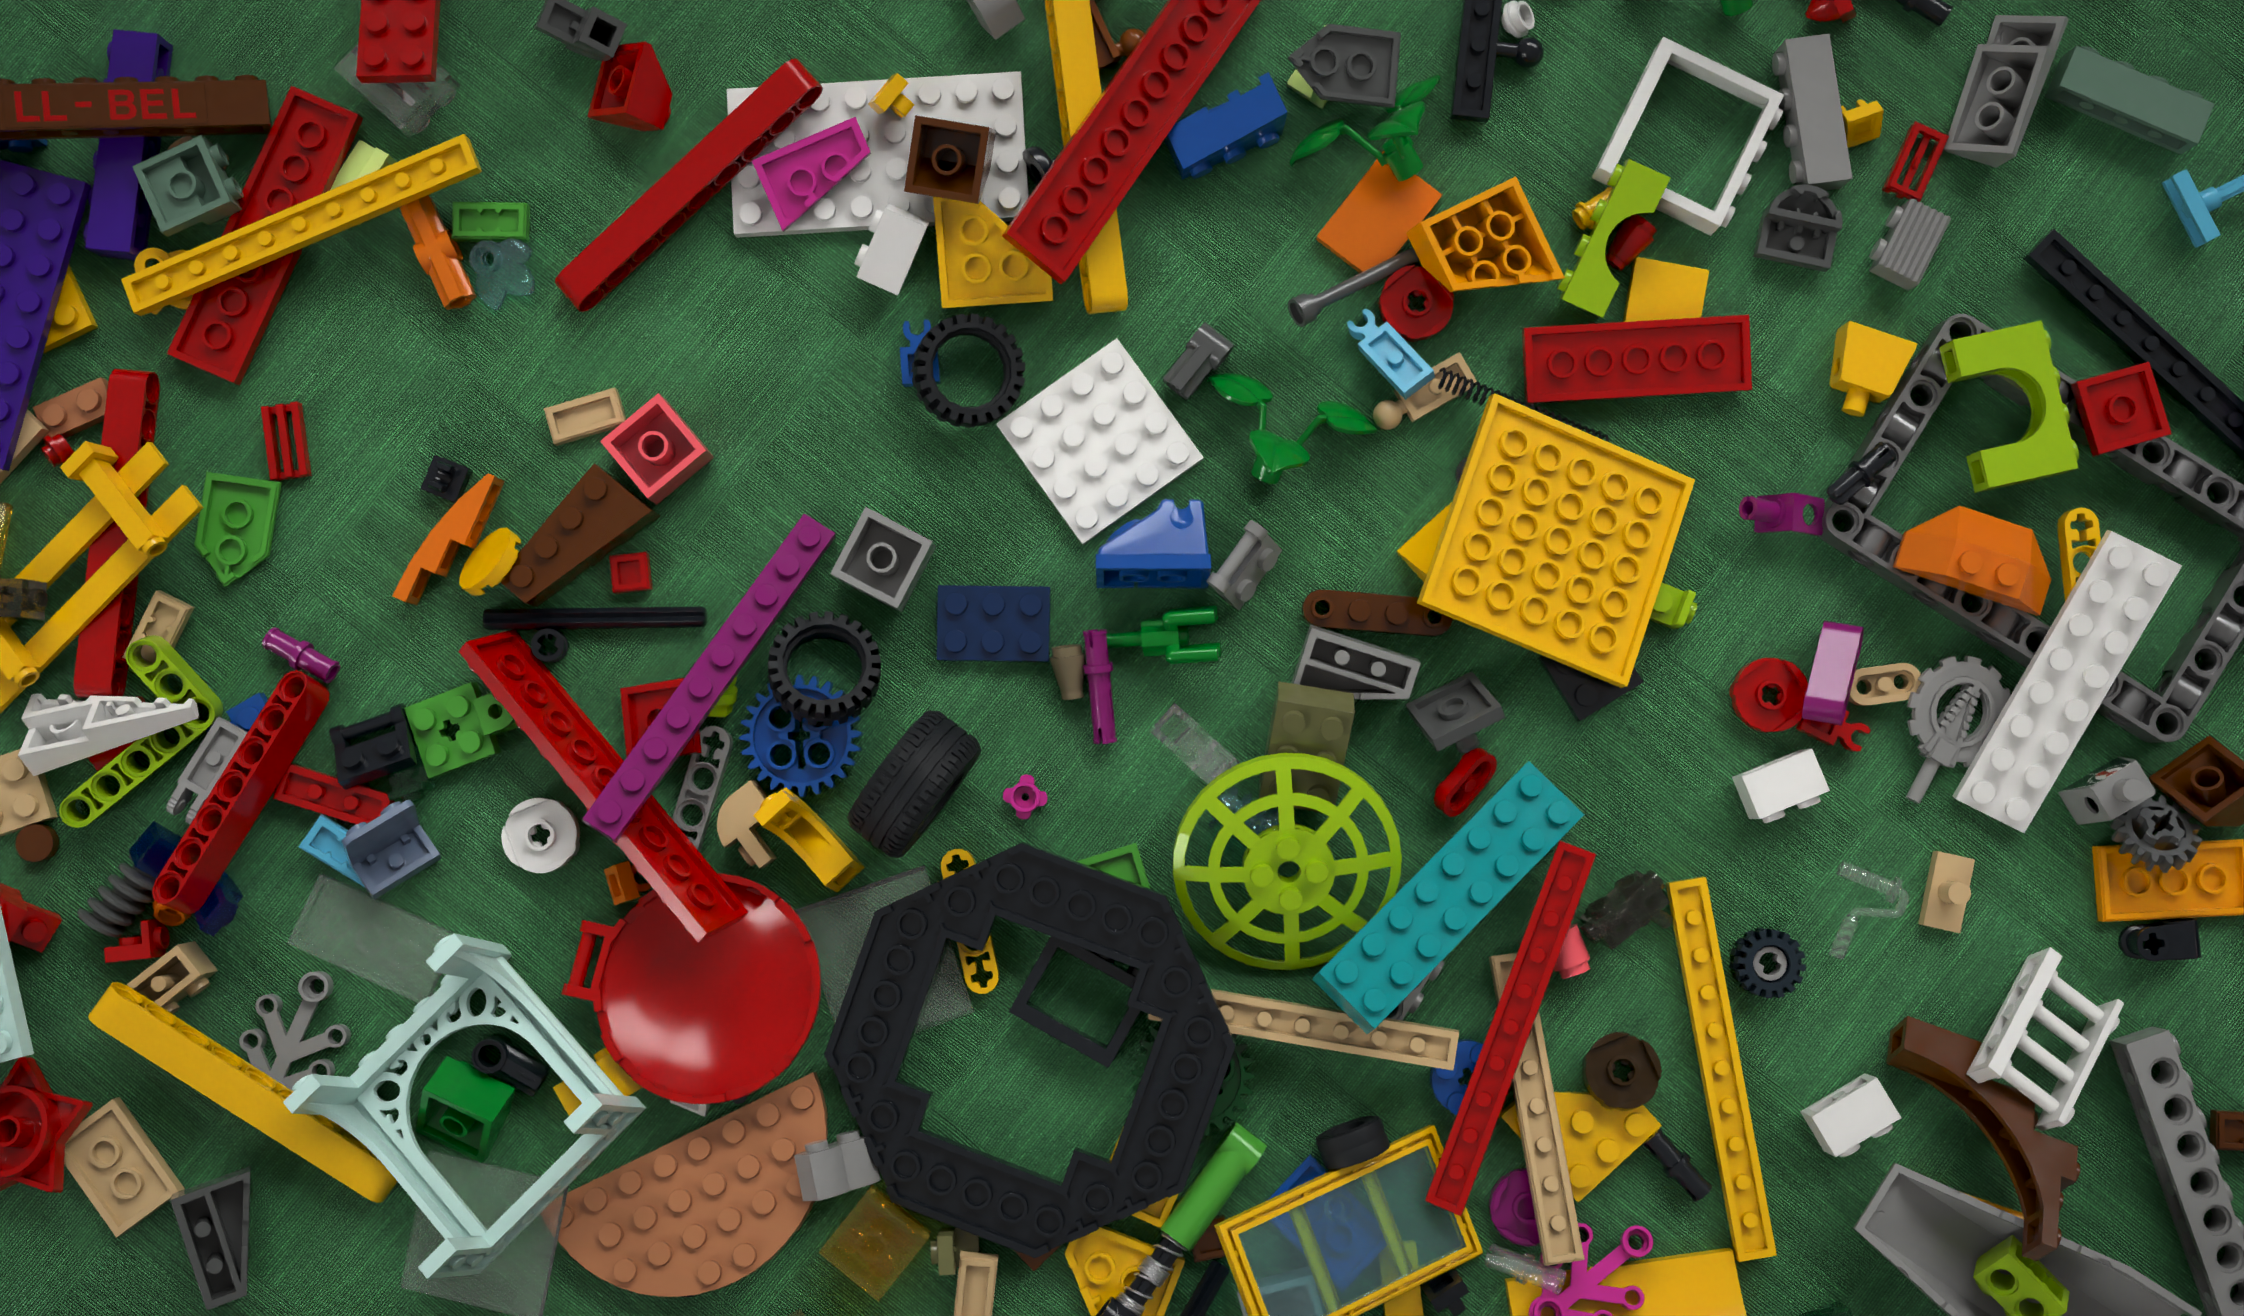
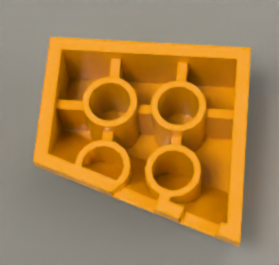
M1516 176L1418 223L1406 232L1422 267L1450 292L1554 281L1565 278Z

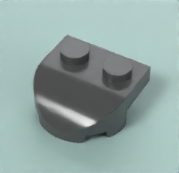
M1807 184L1792 186L1790 189L1779 194L1764 210L1759 224L1753 257L1827 272L1831 268L1837 233L1842 229L1843 219L1841 210L1836 209L1833 202L1829 199V193L1822 188Z

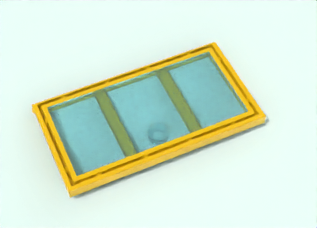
M1427 1125L1389 1143L1390 1147L1386 1151L1372 1159L1350 1167L1333 1169L1214 1225L1248 1316H1359L1483 1254L1481 1244L1466 1207L1463 1215L1459 1216L1425 1201L1444 1151L1435 1125Z

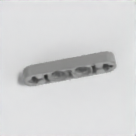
M709 726L700 732L702 753L692 754L672 817V820L682 830L697 832L696 839L692 836L688 837V839L699 852L705 839L733 748L732 735L728 730L719 726ZM716 732L720 733L719 740L724 742L723 749L717 748L712 758L720 760L718 767L712 763L699 762L700 755L709 757L711 746L706 744L707 737H714ZM701 768L709 769L714 776L712 786L705 790L697 788L694 783V775ZM690 804L698 805L703 813L700 823L695 826L686 824L682 816L683 810Z

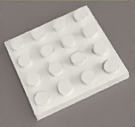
M1117 338L996 423L1001 433L1082 545L1092 540L1204 459Z

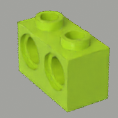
M2013 1234L1977 1258L1973 1275L1977 1286L1985 1295L1992 1296L2003 1307L2007 1316H2061L2067 1312L2070 1291L2039 1260L2034 1261L2023 1257L2022 1243ZM1999 1269L2006 1270V1271L2010 1272L2011 1274H2010V1275H2005V1274H2002V1273L1998 1272L1997 1270H1999ZM2026 1299H2035L2040 1303H2031Z

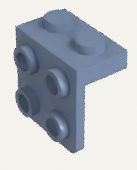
M406 800L402 803L397 801L388 805L382 810L381 816L369 823L361 822L347 831L346 837L342 840L349 865L374 900L441 859L439 851L420 826L416 807L411 800Z

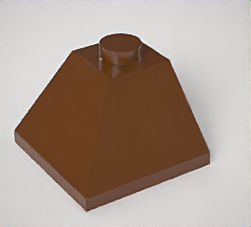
M2210 735L2149 777L2151 784L2205 826L2240 827L2244 824V761Z

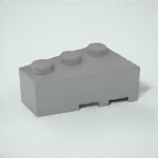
M1310 625L1291 683L1354 693V699L1360 700L1409 699L1421 662L1417 658Z

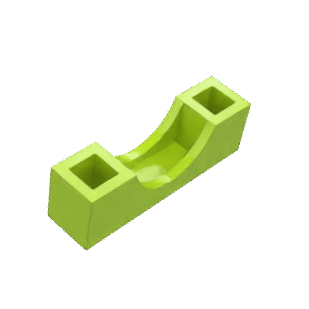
M1630 159L1625 160L1623 166L1616 164L1607 182V185L1612 187L1606 201L1599 199L1590 220L1596 223L1589 236L1586 234L1581 236L1574 251V255L1579 257L1573 271L1567 268L1563 274L1565 278L1560 280L1557 289L1563 291L1560 299L1597 316L1604 317L1620 284L1611 274L1606 263L1605 248L1608 237L1615 226L1625 218L1639 213H1654L1671 177Z

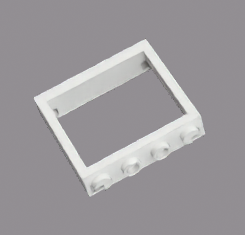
M1663 37L1654 49L1591 178L1607 185L1609 177L1616 164H1618L1667 63L1760 107L1762 111L1714 210L1704 207L1667 188L1656 207V210L1711 236L1720 226L1726 228L1736 209L1731 206V203L1736 194L1740 196L1743 194L1752 175L1747 173L1752 161L1757 163L1766 149L1768 142L1763 141L1767 129L1773 130L1782 116L1783 109L1779 108L1784 94Z

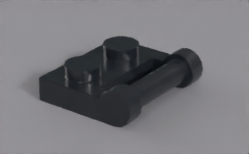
M403 703L392 706L387 713L347 727L341 724L330 728L329 733L334 745L338 783L345 790L417 765L413 733L404 710L406 706ZM395 726L396 731L351 746L350 741Z

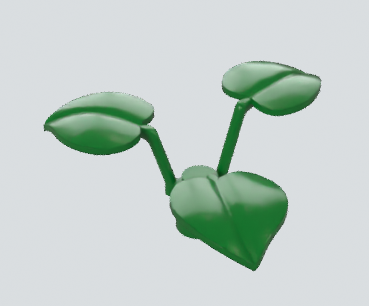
M1438 74L1407 86L1396 94L1394 108L1385 107L1387 113L1396 112L1388 120L1375 126L1367 135L1369 141L1392 138L1382 146L1385 151L1383 154L1348 125H1344L1343 119H1337L1323 124L1310 132L1294 150L1289 162L1290 166L1293 167L1296 160L1325 148L1339 135L1346 134L1376 157L1381 166L1388 164L1398 181H1404L1412 177L1423 168L1424 164L1412 145L1414 143L1409 135H1418L1419 122L1426 108V105L1421 100L1432 91L1436 84L1440 83V75Z
M1234 373L1217 374L1208 378V382H1212L1213 387L1226 399L1240 405L1256 406L1258 408V430L1251 431L1248 437L1257 455L1251 474L1256 479L1265 483L1276 484L1279 482L1283 470L1301 467L1309 462L1310 455L1302 445L1317 426L1322 423H1327L1332 429L1346 434H1373L1378 430L1362 413L1353 407L1340 402L1324 401L1317 406V411L1321 415H1318L1296 442L1283 439L1280 436L1278 437L1271 432L1265 431L1267 413L1265 403L1271 402L1273 399L1271 391L1265 385L1251 377Z

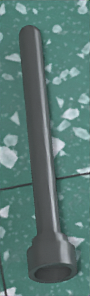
M1412 247L1317 295L1302 293L1288 301V310L1293 321L1298 326L1303 327L1315 321L1317 315L1321 314V309L1393 274L1402 267L1419 261L1414 248Z

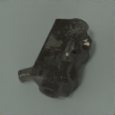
M1636 870L1633 874L1619 879L1611 892L1605 897L1590 903L1586 912L1580 916L1584 923L1580 927L1582 932L1593 944L1596 945L1599 942L1613 950L1636 930L1646 926L1650 921L1667 929L1672 924L1673 917L1662 910L1670 903L1662 891L1665 888L1663 881L1652 870L1645 874Z

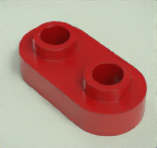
M1475 748L1465 753L1447 778L1437 786L1434 796L1436 808L1449 817L1461 814L1493 777L1497 767L1496 758L1482 748Z

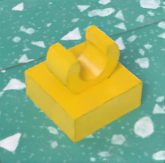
M898 73L892 75L868 105L878 114L885 112L889 107L900 118L905 117L914 106L906 96L901 94L908 85V82Z
M1860 99L1856 101V108L1848 111L1843 105L1841 106L1848 148L1880 137L1884 109L1878 101L1867 104Z

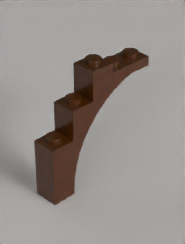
M1906 1016L1890 1031L1887 1064L1908 1072L1935 1087L1957 1104L1982 1130L2002 1159L2020 1201L2024 1217L2022 1256L2034 1261L2040 1260L2056 1250L2060 1244L2062 1232L2058 1228L2059 1211L2064 1201L2061 1191L2073 1185L2080 1175L2081 1168L2079 1162H2077L2078 1146L2034 1131L2038 1123L2035 1103L2019 1090L1995 1082L1993 1079L1977 1083L1966 1074L1983 1042Z

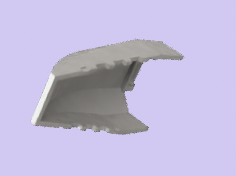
M1893 1163L1853 1228L1948 1316H2007L2003 1307L1992 1296L1985 1295L1979 1289L1973 1275L1977 1258L2012 1234L2023 1243L2024 1220L1897 1163ZM2061 1237L2060 1244L2056 1250L2039 1260L2070 1291L2067 1312L2061 1316L2202 1315L2201 1311L2132 1267L2064 1237ZM2002 1269L1997 1270L1998 1272H2000V1273H2002V1274H2005V1275H2010V1274H2011L2010 1272H2008V1271H2006V1270H2002ZM2026 1299L2031 1303H2040L2035 1299Z

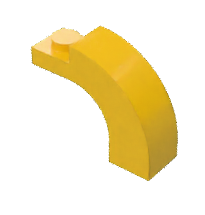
M787 787L781 789L778 793H773L766 797L761 803L760 809L753 815L762 827L785 841L826 887L837 893L865 868L835 832Z

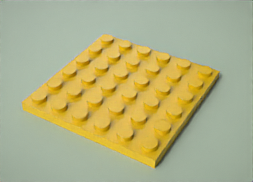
M1494 393L1489 396L1417 604L1617 687H1627L1695 479Z

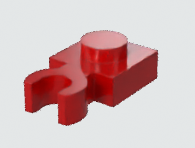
M1847 710L1842 726L1802 718L1795 728L1828 746H1834L1838 738L1841 745L1851 752H1859L1862 749L1861 746L1853 743L1851 739L1852 733L1856 730L1861 734H1869L1871 731L1865 724H1849L1845 722L1850 713Z

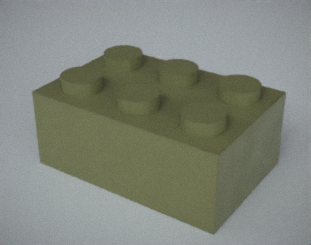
M1278 681L1264 756L1277 753H1305L1327 758L1344 766L1355 714L1354 693ZM1291 769L1293 793L1317 796L1336 805L1340 786L1339 780L1317 772ZM1275 771L1260 774L1259 798L1277 794ZM1294 806L1296 809L1319 812L1311 808Z

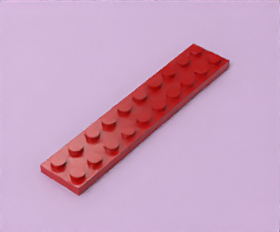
M1168 0L1002 234V237L1059 284L1066 282L1261 0Z
M509 630L466 641L458 652L466 660L469 668L490 689L493 697L504 706L515 720L516 725L527 734L539 749L540 754L550 762L562 777L563 782L573 790L588 811L624 760L541 660L535 657L531 648L516 630ZM651 794L617 843L614 841L613 843L620 847L634 864L636 871L648 881L657 892L660 900L671 909L683 924L684 929L699 943L740 922L749 911Z

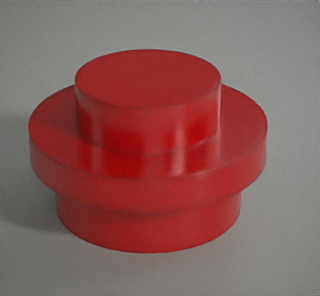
M60 433L53 437L49 435L43 437L46 445L41 450L53 467L59 464L62 465L74 453Z

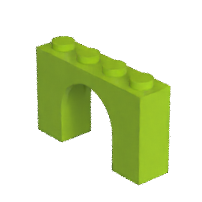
M2042 320L1954 339L1939 347L1948 384L1986 375H2000L2016 382L2024 390L2030 402V424L2020 440L2013 444L1981 450L1966 456L1975 493L2055 476L2079 468L2077 463L2079 450L2075 441L2071 439L2068 427L2070 421L2069 410L2062 403L2059 391L2061 383L2060 374L2057 368L2053 366L2050 355L2051 338L2049 333L2044 330Z

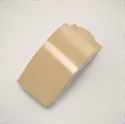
M750 780L732 793L722 804L717 817V832L724 847H731L739 841L742 846L738 848V851L750 866L756 864L759 868H765L776 860L777 857L755 828L760 823L753 815L760 809L761 803L768 795L756 780Z

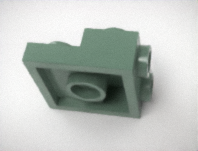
M202 135L132 166L160 231L167 237L201 221L210 225L242 210L238 200L243 198L244 195L235 178H228L224 167L229 165L225 152L219 144L213 145Z

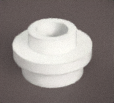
M1510 1L1504 5L1501 21L1506 32L1516 38L1526 36L1535 23L1530 6L1525 1Z

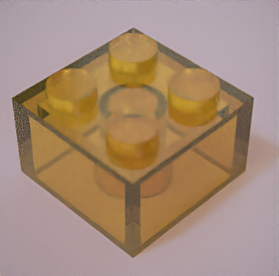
M872 1184L818 1253L879 1302L927 1242L931 1231L899 1205L892 1203L886 1194Z

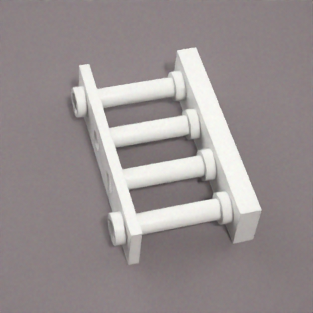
M2051 947L2031 954L2026 958L1966 1073L1977 1083L2002 1077L2043 1109L2035 1126L2040 1131L2058 1126L2063 1127L2073 1118L2075 1114L2073 1107L2108 1036L2119 1025L2120 1019L2118 1015L2124 1005L2121 1000L2116 999L2096 1006L2059 978L2056 968L2063 956ZM2046 988L2050 989L2088 1018L2081 1035L2042 1006L2043 1001L2041 998ZM2032 1017L2073 1048L2066 1065L2027 1036L2028 1031L2026 1027ZM2016 1047L2058 1078L2051 1095L2012 1066L2010 1058Z

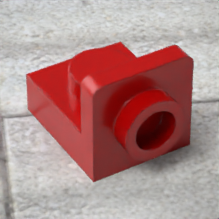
M157 919L141 921V936L118 938L119 946L104 948L105 963L162 957L167 953L166 948H168L170 942L168 928Z

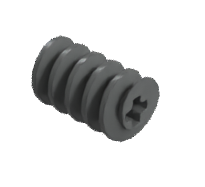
M135 852L129 854L130 859L135 864L134 866L126 863L119 865L118 868L124 874L123 878L115 874H111L108 877V880L114 886L113 889L100 885L98 892L104 898L102 901L95 897H90L87 900V903L93 909L92 912L79 908L78 916L85 924L104 935L120 937L125 932V926L134 923L136 919L135 914L138 915L144 912L146 908L145 903L154 901L152 888L160 871L141 854Z

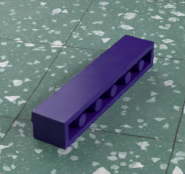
M113 29L112 41L107 47L108 75L103 82H114V79L118 77H134L138 79V82H155L154 79L156 77L169 76L173 45L158 33ZM162 137L99 138L98 150L93 155L94 183L88 193L90 205L89 222L86 223L83 231L86 249L101 257L135 260L139 252L148 248L152 210L132 166L160 154Z

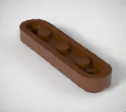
M1321 589L1311 592L1305 598L1302 605L1303 617L1310 625L1327 629L1435 637L1446 632L1451 626L1453 619L1439 613V623L1432 624L1427 618L1428 612L1432 609L1417 604L1419 597ZM1323 601L1328 605L1329 610L1327 614L1320 615L1316 612L1315 605L1317 602Z

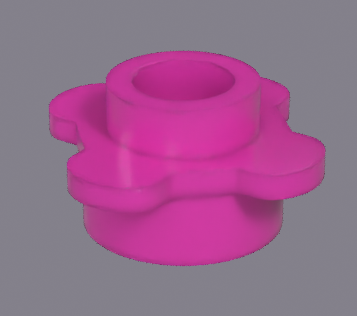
M1027 774L1022 775L1019 783L1013 788H1006L1003 792L1004 801L1011 803L1016 809V816L1023 820L1030 818L1031 812L1035 808L1046 805L1048 801L1046 792L1040 791L1034 784V777ZM1024 793H1027L1029 795V799L1027 801H1024L1022 799V795Z

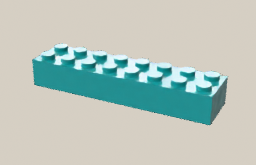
M1528 761L1312 980L1366 1034H1369L1585 814Z

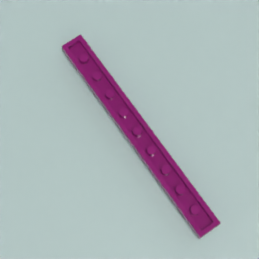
M802 515L582 818L584 823L617 843L834 541L835 533L808 515Z

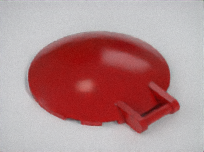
M717 873L749 913L740 922L699 943L684 929L683 924L671 909L660 900L654 889L638 900L639 903L623 919L620 918L614 927L582 920L579 932H582L569 982L568 984L564 983L561 995L593 1002L594 1012L597 1013L602 1033L600 1036L615 1063H618L638 1085L660 1097L688 1104L724 1103L749 1095L766 1086L777 1078L797 1057L813 1029L818 1014L821 998V969L817 950L806 925L794 909L776 893L759 883L736 875ZM597 936L603 937L604 940L589 989L583 987L595 942Z

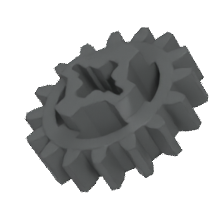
M2163 795L2160 796L2158 801H2153L2152 797L2138 804L2116 817L2110 828L2116 830L2111 837L2112 841L2123 843L2119 849L2120 854L2131 853L2133 855L2131 863L2135 865L2141 860L2145 862L2147 871H2151L2154 865H2159L2163 873H2167L2171 866L2180 870L2186 862L2190 863L2198 852L2197 848L2202 842V838L2196 836L2201 827L2197 824H2190L2189 821L2192 815L2188 812L2182 814L2177 803H2174L2172 806L2166 804V797Z

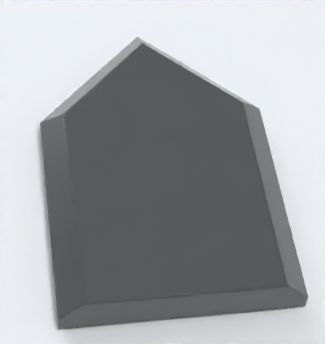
M1327 24L1305 44L1288 56V60L1321 100L1388 108L1395 107L1401 32Z

